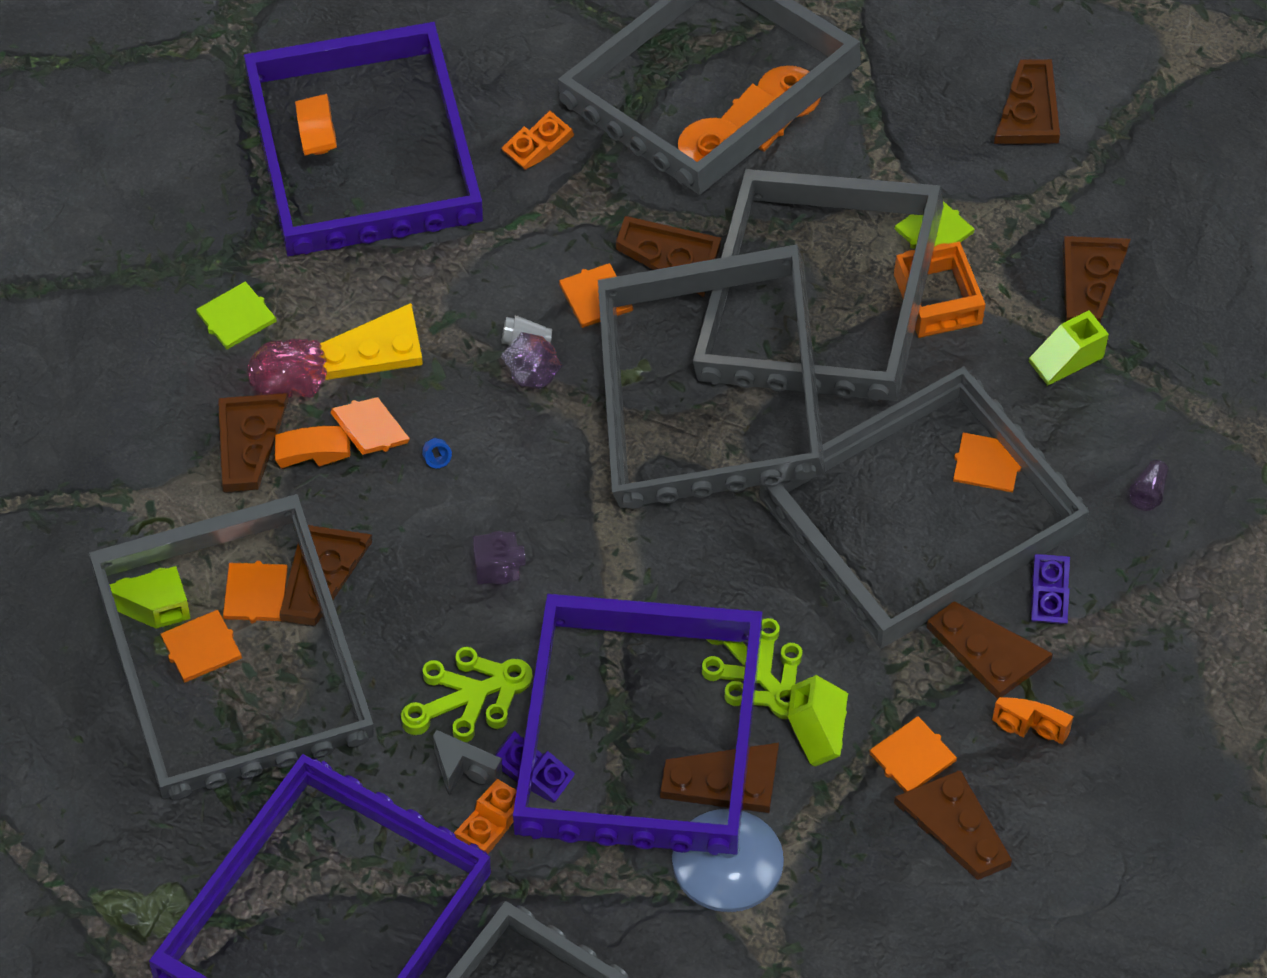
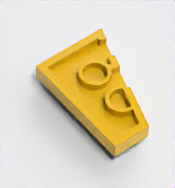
M411 303L316 345L322 381L423 365Z

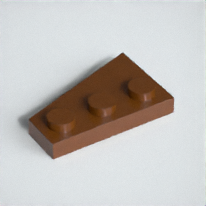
M1052 59L1020 60L999 127L997 128L994 144L1059 143L1060 128Z
M628 216L624 217L616 240V250L653 270L717 259L721 247V237ZM704 291V292H698L697 294H699V295H701L702 297H704L706 291Z
M1064 236L1065 322L1090 310L1099 323H1101L1131 239Z
M288 393L219 398L223 492L259 489L275 442V435L278 433L288 404Z
M308 525L332 600H334L371 545L372 534ZM298 543L280 610V620L316 626L322 617V613Z
M955 601L927 621L926 628L997 699L1005 696L1052 660L1053 653Z
M779 742L749 747L742 810L770 812ZM736 749L666 759L660 798L729 808Z
M961 770L895 796L894 804L903 812L906 810L918 821V826L927 834L931 833L946 847L945 851L977 880L1011 866V857Z

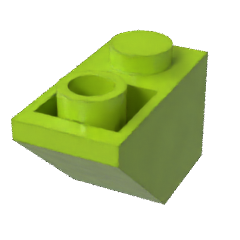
M1090 310L1062 323L1029 357V363L1048 386L1104 358L1109 334Z
M176 566L158 568L145 575L134 578H122L116 583L109 584L117 611L157 629L191 619L187 598Z
M818 675L792 685L788 719L809 763L815 767L840 757L848 699L846 691Z

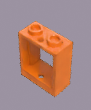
M960 241L949 244L941 243L934 247L928 274L952 269L963 298L923 307L920 305L915 326L918 338L983 323L986 304ZM909 250L903 254L896 255L894 277L903 299L915 250Z

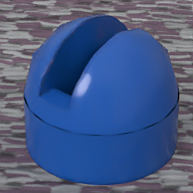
M433 438L425 442L422 448V455L430 467L442 468L450 462L452 451L444 440ZM437 447L441 455L437 458L434 457L432 449Z

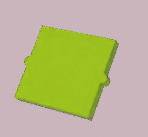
M944 201L934 247L941 243L962 242L971 236L975 230L959 215L958 210H953ZM911 214L895 225V230L910 243V248L915 249L923 215Z
M246 281L196 309V313L208 326V333L214 334L226 350L277 322L276 317L265 305L264 298L258 297Z

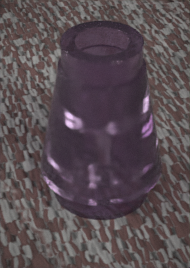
M1159 460L1151 461L1130 486V500L1135 507L1150 511L1162 503L1169 471L1168 466L1164 462Z

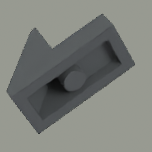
M435 731L433 735L434 753L449 795L453 792L463 773L478 784L487 783L492 785L497 779L501 780L503 776L502 758L441 731Z

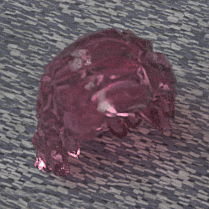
M299 338L282 342V340L270 341L262 345L250 359L247 367L248 379L261 395L288 393V398H292L291 390H295L302 396L313 397L320 390V384L326 379L327 370L323 365L327 360L321 357L324 355V351L317 340L308 341V339Z

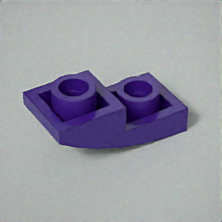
M1034 555L1031 622L1067 625L1070 557Z
M514 731L509 734L495 753V756L502 758V772L518 782L525 739ZM537 750L530 791L554 803L572 780L575 773L549 751L542 754Z

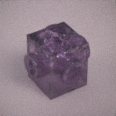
M521 332L501 355L511 370L512 379L522 387L528 386L543 389L544 386L552 382L554 375L563 366L555 355L556 349L543 336Z
M495 531L487 535L473 536L477 585L488 583L501 585L520 580L519 566H526L524 545H517L515 532Z

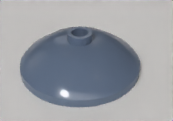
M729 809L709 811L697 816L690 822L728 825ZM742 811L738 855L718 853V856L709 852L700 851L685 853L673 851L672 854L674 876L683 892L699 905L720 912L743 911L760 904L773 893L783 871V850L777 835L767 823L745 811Z

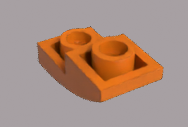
M323 94L295 101L304 155H320L327 153L330 149L337 148L328 95Z
M549 111L530 130L524 126L501 149L525 170L557 151L574 136L572 128Z
M341 426L308 427L275 435V461L281 469L312 458L320 467L350 457V438Z
M999 697L995 703L992 721L996 722L1004 731L1016 733L1023 738L1031 727L1043 738L1055 740L1063 744L1070 733L1074 716L1036 701Z
M497 779L476 801L475 811L454 832L456 838L468 845L471 843L476 844L480 850L486 851L489 854L513 823L517 790Z

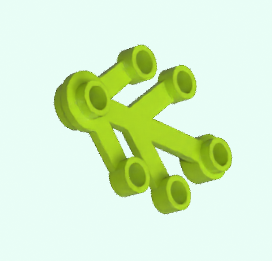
M766 618L762 620V637L756 682L760 683L766 691H755L754 705L768 706L777 717L788 719L790 702H783L780 698H790L792 685L796 683L797 666L802 661V648L796 643H787L782 647L780 660L784 665L780 683L771 673L774 642L779 637L780 626L776 620ZM772 628L774 632L768 634L763 629ZM706 639L714 645L724 644L743 665L724 664L716 656H709L702 663V675L705 679L709 681L719 679L736 680L726 685L724 698L732 706L741 705L743 683L740 681H744L748 647L743 642ZM793 652L797 654V657L789 658L785 654ZM716 666L719 670L712 672L707 667ZM737 690L741 692V695L735 697L730 695V692Z
M471 647L460 648L456 652V666L459 670L464 672L475 670L492 676L479 681L446 671L443 664L439 661H428L423 666V679L427 684H440L459 691L425 705L417 702L408 704L401 712L402 727L408 734L421 735L429 729L431 718L467 704L462 717L453 723V736L463 742H469L475 735L474 726L487 695L500 690L496 704L490 705L486 710V722L491 728H502L507 724L508 710L514 695L525 691L532 682L531 667L520 659H509L500 664L477 657L476 651ZM469 656L472 660L470 662H463L461 658ZM431 670H437L440 672L436 676H431L428 674V672ZM512 672L520 673L517 677H511L508 674ZM413 713H420V714H422V715H421L420 717H418V718H412V717L409 716L410 714H413ZM494 713H500L503 715V717L500 719H493L491 718V715ZM460 727H468L470 729L467 733L457 731Z

